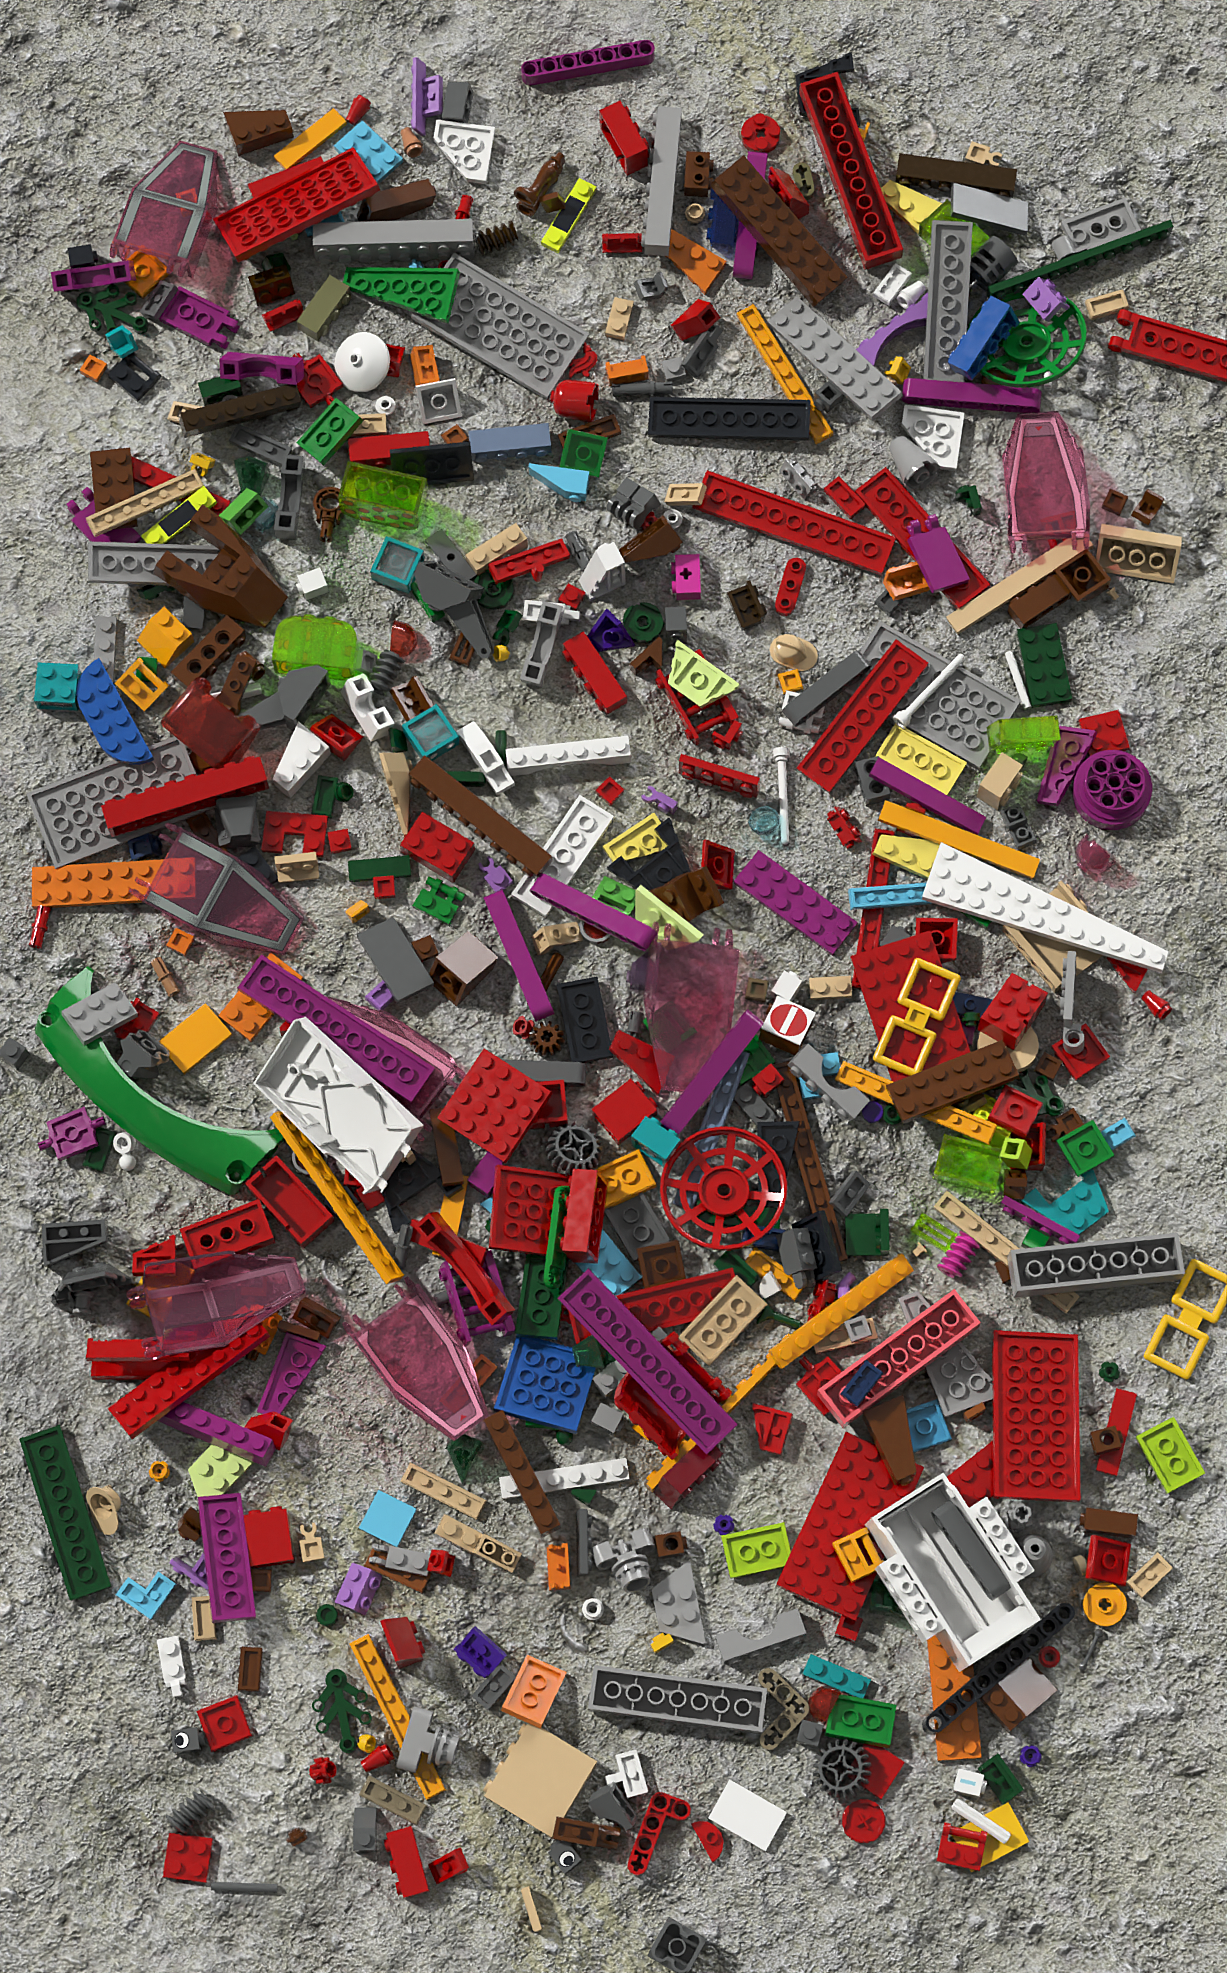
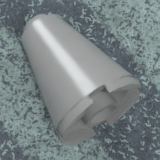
M905 436L895 437L891 441L889 449L902 482L908 491L915 492V488L918 487L924 489L939 475L937 470L940 469L937 461Z
M1034 1534L1023 1535L1016 1540V1543L1034 1569V1572L1026 1577L1034 1578L1044 1574L1051 1566L1053 1559L1049 1543L1041 1536Z

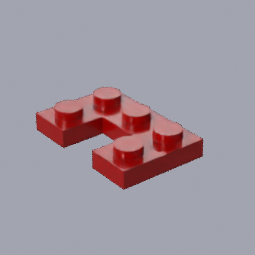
M266 811L262 852L283 854L285 834L304 836L302 853L316 852L317 857H324L328 816Z

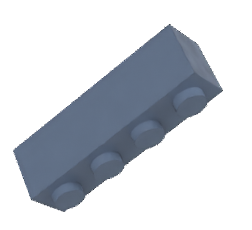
M549 423L469 431L472 461L485 462L488 459L505 460L508 457L525 458L528 455L545 456L548 453H552Z

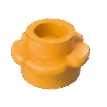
M164 1461L153 1462L149 1470L150 1477L154 1478L156 1482L164 1481L170 1475L168 1464Z

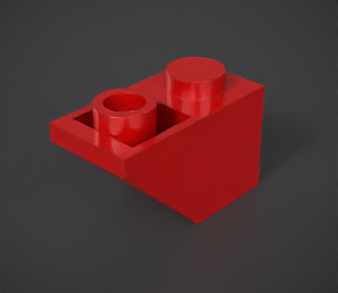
M697 299L671 324V327L679 339L683 341L707 331L721 317L710 302Z
M273 1411L251 1417L245 1428L273 1439L275 1448L280 1451L289 1437L293 1420Z

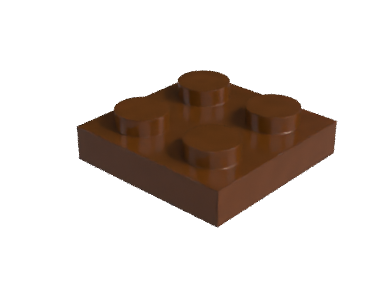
M678 1240L636 1249L644 1288L686 1279Z

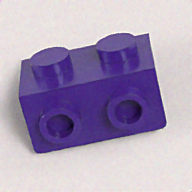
M476 1626L454 1648L458 1658L467 1662L473 1667V1671L478 1676L487 1678L507 1656L503 1650Z

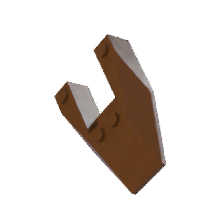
M202 504L191 518L188 528L221 551L205 572L200 574L167 550L155 565L153 574L205 610L224 616L228 615L230 618L265 629L288 599V596L252 548L220 516Z

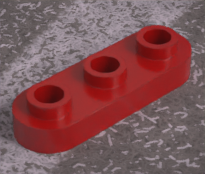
M800 558L790 559L784 570L775 601V610L781 616L791 615L796 607L806 573V564ZM793 565H798L800 568H799V569H793L792 566H793ZM792 583L794 587L789 588L787 584ZM786 601L789 605L783 606L781 603Z

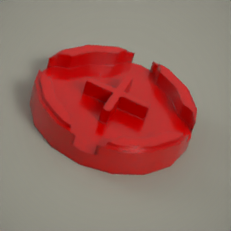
M859 1799L846 1807L842 1815V1827L845 1834L851 1840L867 1844L881 1836L885 1828V1815L877 1803L869 1799Z

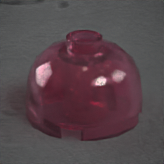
M1086 833L1075 849V856L1079 861L1077 865L1085 873L1088 870L1094 874L1108 871L1116 861L1113 859L1110 862L1108 860L1110 855L1094 839L1091 842L1087 840L1089 835Z

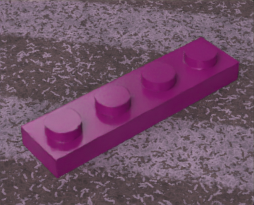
M1004 1196L1000 1208L1008 1216L1013 1217L1015 1215L1021 1218V1222L1025 1225L1038 1227L1042 1234L1048 1237L1053 1235L1063 1245L1078 1242L1080 1235Z

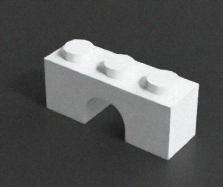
M363 673L347 679L340 692L371 742L387 736L389 733L388 729L392 728L395 723L385 707L375 708L372 702L374 689Z

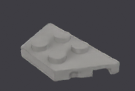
M688 1561L651 1589L660 1633L670 1634L680 1639L704 1645L706 1641L691 1563Z

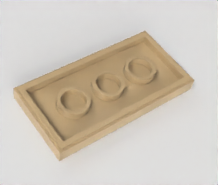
M736 1275L679 1335V1339L685 1342L697 1356L710 1366L768 1304Z

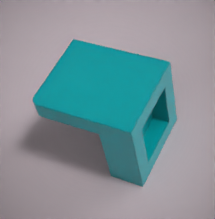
M123 325L105 334L111 350L120 358H124L138 350L132 333Z

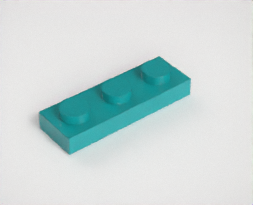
M810 1654L802 1674L858 1698H864L871 1679L812 1654Z

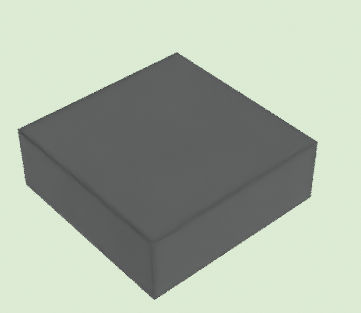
M887 589L874 601V604L888 616L903 603L902 599L893 601Z

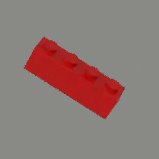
M428 431L350 438L348 439L351 469L364 470L367 467L384 468L387 465H391L390 449L429 446Z
M584 631L563 643L564 651H562L565 660L567 662L571 661L574 666L573 671L575 675L583 679L585 690L589 695L593 694L596 699L594 702L600 711L603 710L608 715L627 703V695Z

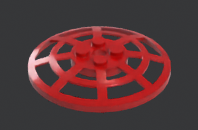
M720 1126L696 1132L679 1144L663 1168L660 1194L665 1214L681 1236L703 1248L729 1251L752 1245L772 1230L784 1210L787 1198V1180L781 1160L766 1141L744 1129ZM728 1135L726 1148L712 1149L701 1154L694 1145L697 1141L711 1136ZM736 1136L753 1142L762 1148L766 1154L756 1162L748 1154L735 1149ZM687 1149L694 1160L685 1169L681 1180L669 1178L675 1161ZM725 1155L724 1165L711 1168L706 1162V1159L710 1157ZM733 1157L743 1159L751 1167L742 1173L740 1170L732 1167ZM771 1160L779 1174L781 1193L768 1192V1183L762 1168ZM699 1165L705 1173L700 1183L688 1182L692 1171ZM756 1173L761 1181L762 1192L749 1191L747 1180ZM667 1186L680 1189V1200L686 1213L677 1219L672 1215L668 1204ZM721 1186H727L730 1192L726 1196H721L718 1193V1189ZM686 1190L699 1193L701 1203L693 1209H690L687 1202ZM748 1199L760 1200L757 1210L749 1217L743 1210ZM766 1202H779L773 1219L761 1231L754 1222L762 1214ZM707 1210L716 1215L715 1225H708L698 1219L697 1216ZM736 1214L743 1222L733 1227L723 1228L725 1216ZM692 1220L700 1228L713 1232L711 1244L694 1238L681 1226ZM748 1228L754 1235L751 1239L738 1244L720 1245L722 1234L735 1233Z

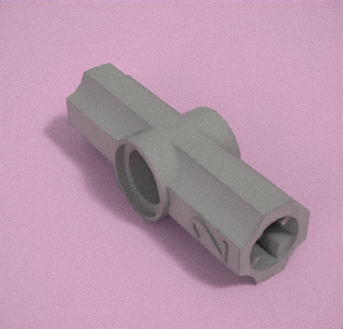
M1022 1503L1017 1504L1014 1509L1007 1511L1008 1527L1011 1530L1021 1532L1025 1527L1032 1526L1030 1507Z

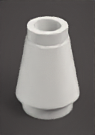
M917 281L901 290L897 296L900 306L907 309L911 304L916 303L926 290L925 285L921 281Z

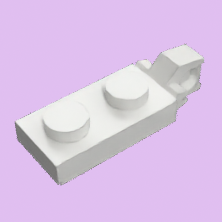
M525 600L523 621L537 623L542 601ZM553 603L564 608L560 625H569V621H580V611L570 610L571 606L566 604Z
M179 1636L158 1639L157 1645L166 1688L171 1687L174 1698L182 1697L181 1685L186 1684V1674Z

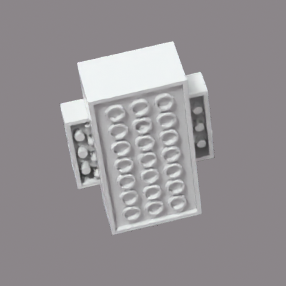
M944 1473L881 1511L865 1523V1526L887 1559L875 1568L881 1580L920 1641L923 1643L936 1635L959 1672L1041 1620L1017 1583L1034 1572V1569L991 1502L985 1497L969 1508L956 1487L949 1482ZM948 1500L952 1501L1010 1584L1011 1588L993 1601L984 1593L931 1515L932 1511Z

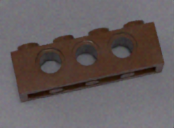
M226 615L171 671L172 678L188 693L191 694L194 690L198 691L204 684L203 681L208 676H213L218 666L231 657V652L236 647L240 648L246 640L245 630ZM222 639H229L227 644L219 643ZM208 653L215 654L211 659L205 658ZM195 667L201 668L198 673H192L191 671Z

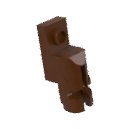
M556 1816L552 1839L617 1850L618 1842L606 1840V1835L620 1836L621 1828Z

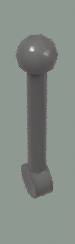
M1101 1629L1095 1630V1637L1084 1661L1080 1663L1079 1669L1082 1671L1086 1670L1087 1662L1099 1637L1103 1635Z

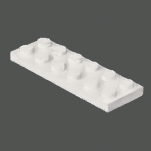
M579 795L543 847L553 859V862L543 873L569 885L614 820V816ZM524 875L511 896L546 918L554 906L537 898L529 891L536 879L533 876L529 878Z

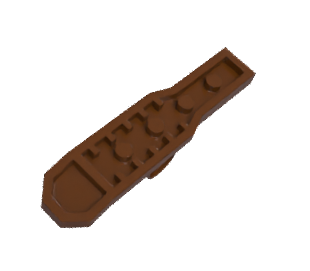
M237 654L221 693L211 701L207 709L206 719L189 753L193 768L204 772L207 769L216 767L230 737L226 731V723L239 716L242 697L258 662Z

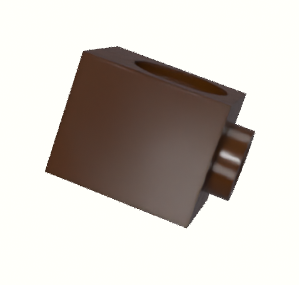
M1116 1426L1092 1431L1089 1434L1095 1456L1120 1450L1121 1443L1124 1442L1120 1430L1117 1431ZM1108 1435L1112 1438L1113 1444L1105 1445L1101 1438Z
M681 1531L655 1535L659 1560L684 1556V1550L688 1549L686 1536L681 1537ZM669 1540H674L678 1543V1547L675 1550H668L665 1545Z

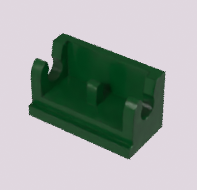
M999 1753L977 1768L980 1774L984 1775L985 1781H987L1002 1805L1024 1790Z

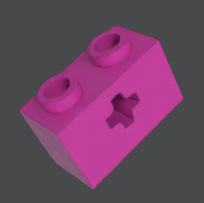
M699 554L675 555V562H671V574H675L676 581H672V593H676V600L701 599Z

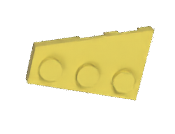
M889 180L881 188L887 206L917 234H920L947 206L892 180Z
M652 813L605 844L602 848L611 861L614 862L620 856L625 861L659 853L667 845L654 831L661 822L655 813Z
M881 835L872 855L928 880L940 844L924 839Z

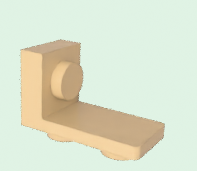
M577 922L543 926L531 936L538 955L546 954L554 946L579 943L583 940Z

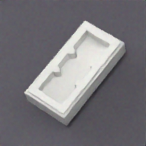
M895 263L874 291L873 297L890 306L911 278L912 273Z

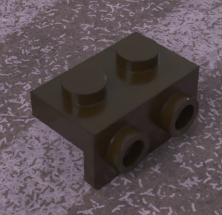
M285 264L248 276L257 306L295 294L292 280Z
M750 580L746 581L745 586L726 593L741 631L764 623L767 611L764 604H760L758 600L759 592L756 585L752 586Z

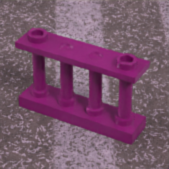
M489 1250L482 1268L505 1296L492 1250ZM447 1261L441 1264L438 1270L439 1278L441 1281H444L458 1328L456 1330L459 1342L462 1341L463 1347H467L470 1344L472 1336L497 1330L499 1332L502 1331L503 1337L511 1336L514 1333L515 1326L511 1315L501 1324L491 1325L489 1323L468 1329L465 1317L482 1312L477 1305L462 1309L459 1297L471 1294L467 1286L456 1289L453 1277L458 1276V1273L453 1268L450 1269Z

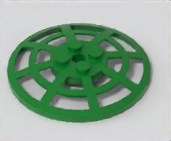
M1028 288L1017 294H1007L1001 301L1006 303L1014 299L1025 298L1023 293ZM1067 298L1065 302L1070 308L1060 317L1054 315L1050 319L1053 323L1045 327L1036 322L1037 316L1040 315L1031 304L1030 308L1015 310L1014 313L1017 317L1029 315L1028 321L1020 322L1016 328L1011 327L1008 331L1010 332L1006 340L1001 339L998 343V346L1004 348L1005 355L995 359L993 354H989L988 359L990 362L986 363L979 372L995 383L1015 388L1041 386L1062 377L1079 361L1086 346L1087 329L1081 311ZM981 308L975 313L972 320L978 316ZM1072 315L1076 318L1080 327V340L1069 341L1068 330L1064 323ZM1059 328L1063 335V342H1051L1050 334ZM1024 341H1032L1030 345L1022 344ZM1079 347L1076 356L1063 369H1059L1056 366L1064 358L1068 349ZM1062 349L1053 362L1046 358L1050 350ZM1011 360L1018 363L1019 368L1018 371H1013L1002 366V364ZM1039 362L1044 366L1042 369L1026 372L1028 364ZM997 368L1005 374L1016 376L1015 381L1004 380L987 371ZM1047 371L1053 374L1040 380L1023 382L1025 377L1037 376Z

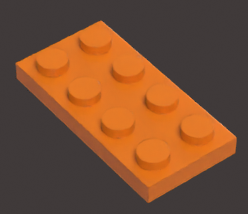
M270 953L267 956L269 960L303 981V977L274 954ZM238 991L218 1017L248 1041L252 1042L273 1017L274 1013Z

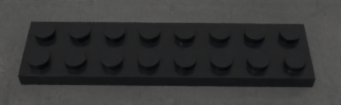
M650 397L648 437L809 441L811 401Z

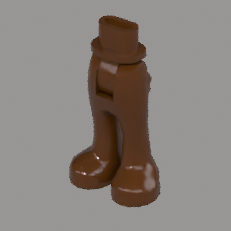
M558 152L555 157L551 156L549 161L543 164L536 179L529 188L519 186L515 189L514 196L519 200L516 207L522 214L529 217L533 216L540 205L539 197L544 196L551 185L558 181L565 163V157L561 152Z

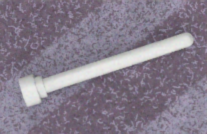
M959 654L906 710L898 711L893 717L894 722L902 729H905L910 724L913 713L965 660V656Z
M777 747L773 749V758L778 763L781 842L786 845L789 843L786 762L790 757V752L787 747Z

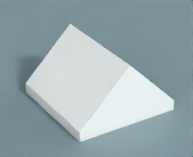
M455 378L416 386L423 424L462 417Z

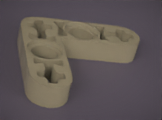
M765 1668L759 1673V1684L763 1688H767V1692L785 1709L760 1736L759 1742L764 1750L771 1751L777 1748L802 1722V1719L808 1715L809 1705L775 1670ZM771 1673L773 1674L772 1680L776 1684L778 1680L781 1682L774 1692L770 1690L773 1688L770 1682L766 1684L763 1682V1674L769 1675ZM780 1688H787L790 1691L788 1699L782 1700L778 1697L777 1692ZM793 1696L798 1698L794 1700L797 1705L803 1704L805 1706L803 1708L804 1714L800 1712L795 1714L796 1708L792 1704L790 1707L786 1705L792 1700ZM781 1719L790 1721L791 1727L787 1731L779 1729L778 1722ZM774 1727L783 1736L779 1738L777 1735L773 1739L775 1744L773 1746L771 1744L766 1746L764 1744V1736L770 1737L774 1733L770 1729Z

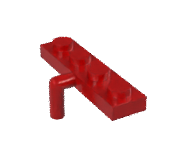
M561 538L489 563L488 569L496 584L527 573H531L534 581L540 582L544 567L569 559L570 553Z

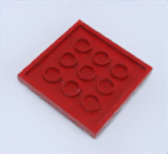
M484 1048L437 1118L501 1161L507 1163L553 1093Z
M497 1164L494 1176L489 1249L546 1256L554 1193L558 1186H569V1177L572 1175L568 1174L565 1176L562 1173Z

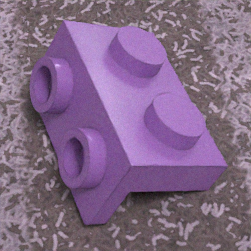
M1038 277L1023 293V296L1039 315L1048 322L1061 307L1066 310L1070 307L1065 302L1067 298L1061 292L1055 290L1056 285L1051 280H1044Z
M352 1563L335 1603L366 1615L375 1592L380 1585L382 1576L369 1568Z

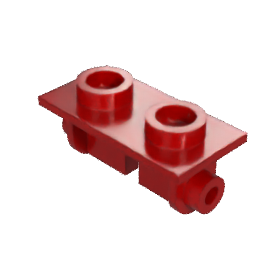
M642 233L602 234V253L642 252Z
M295 299L262 314V317L271 332L298 320L304 310L301 301Z
M835 806L836 812L832 810L827 813V820L833 830L837 831L842 828V831L836 835L843 847L847 849L852 848L854 841L862 843L859 837L861 833L855 825L852 826L849 821L851 817L845 808L842 809Z
M829 1280L820 1281L815 1285L813 1290L814 1299L807 1313L809 1316L808 1321L828 1307L825 1306V1303L832 1304L834 1302L837 1289H835V1284L828 1283Z

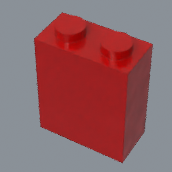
M631 1078L592 1108V1115L618 1146L634 1133L645 1116L650 1119L657 1116L656 1108L658 1105L651 1097L647 1098L643 1093L645 1090L638 1081L634 1082Z
M282 1506L271 1507L270 1511L261 1512L260 1509L248 1511V1515H244L250 1567L257 1569L295 1563L287 1509H283Z

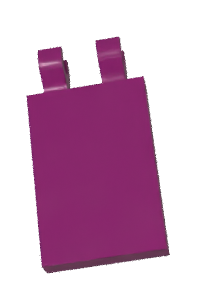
M180 286L159 318L160 322L208 346H211L214 342L225 350L230 342L227 341L228 338L219 334L222 327L225 326L235 334L240 328L237 325L238 321L230 318V311Z
M88 487L81 491L83 497L90 503L86 508L81 510L73 500L66 504L67 509L75 516L71 519L72 523L90 542L138 543L142 540L133 527L112 529L94 537L86 522V517L95 514L94 493Z
M937 515L928 516L925 525L929 531L925 533L921 532V525L918 519L910 521V525L907 526V530L911 535L908 543L932 594L968 583L970 578L946 527H939Z

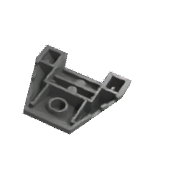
M100 1262L94 1264L91 1268L76 1267L72 1269L73 1272H68L50 1298L55 1306L74 1302L73 1292L111 1284L116 1292L134 1289L137 1284L134 1279L112 1265Z

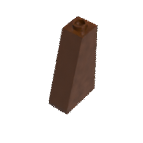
M424 179L376 192L373 196L362 200L357 213L358 221H395L433 205L436 189L431 185L429 179Z
M903 1395L864 1411L862 1415L864 1423L895 1486L899 1484L905 1486L911 1483L916 1475L905 1400Z

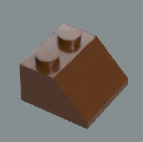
M1088 548L1054 569V572L1077 602L1095 598L1107 590L1111 582V578Z

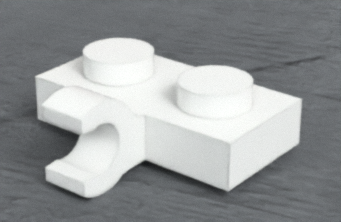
M637 1750L615 1755L619 1773L605 1776L606 1784L622 1782L626 1798L648 1793Z

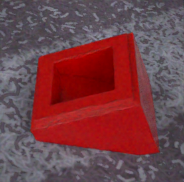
M363 1186L356 1190L367 1211L385 1202L380 1189L367 1194L362 1193L364 1191Z

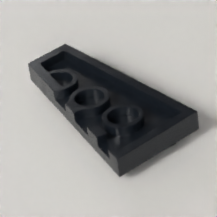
M800 1121L757 1122V1136L766 1141L776 1152L782 1162L787 1180ZM758 1146L759 1160L766 1152ZM771 1160L762 1168L767 1179L768 1192L781 1193L779 1174ZM758 1176V1192H762L761 1181ZM767 1201L765 1207L778 1206L779 1202Z

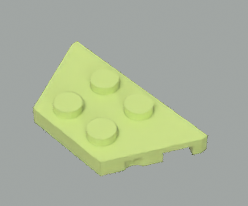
M677 640L675 656L671 665L672 671L668 680V684L701 708L740 688L741 685Z
M642 885L635 891V919L653 928L657 932L654 940L666 950L697 942L704 935Z
M211 1445L188 1469L197 1497L225 1494L255 1462Z

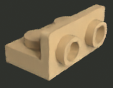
M316 852L274 856L279 883L319 879Z

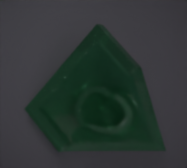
M250 456L234 460L240 493L248 488L261 496L270 476L268 463Z
M593 1335L572 1347L576 1367H581L582 1365L605 1368L616 1361Z
M460 1433L456 1437L453 1436L445 1449L449 1452L460 1481L463 1484L485 1447L483 1442Z
M874 1579L868 1613L906 1619L883 1581Z

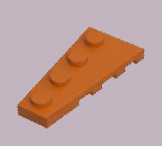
M671 229L669 256L665 257H668L679 270L687 275L688 279L693 284L695 283L705 295L726 266V260Z

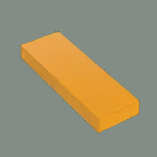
M754 1248L745 1260L760 1278H763L769 1271H772L782 1288L780 1292L793 1301H796L803 1289L795 1287L793 1276L784 1273L782 1265L758 1248Z

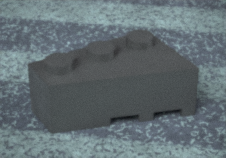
M105 1219L41 1224L43 1262L45 1267L109 1242L108 1220Z

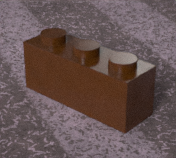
M1057 574L1046 576L1042 580L1043 583L1037 587L1036 585L1031 586L1022 597L1017 596L1009 602L1008 614L1020 629L1029 627L1071 598L1072 594Z

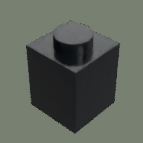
M91 244L67 248L71 269L96 266L95 263L99 262L97 251H93Z

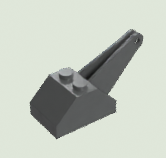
M435 561L419 562L414 575L423 601L428 603V607L438 612L445 610L481 658L491 657L494 654V647L477 603L485 588Z
M319 665L289 671L286 676L283 675L278 681V692L226 723L227 733L234 737L286 724L287 728L294 731L298 721L304 725L331 685L328 671Z

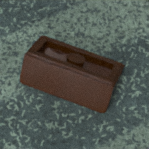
M304 1297L300 1300L292 1319L312 1330L320 1332L322 1336L329 1339L338 1325L341 1316L308 1297Z

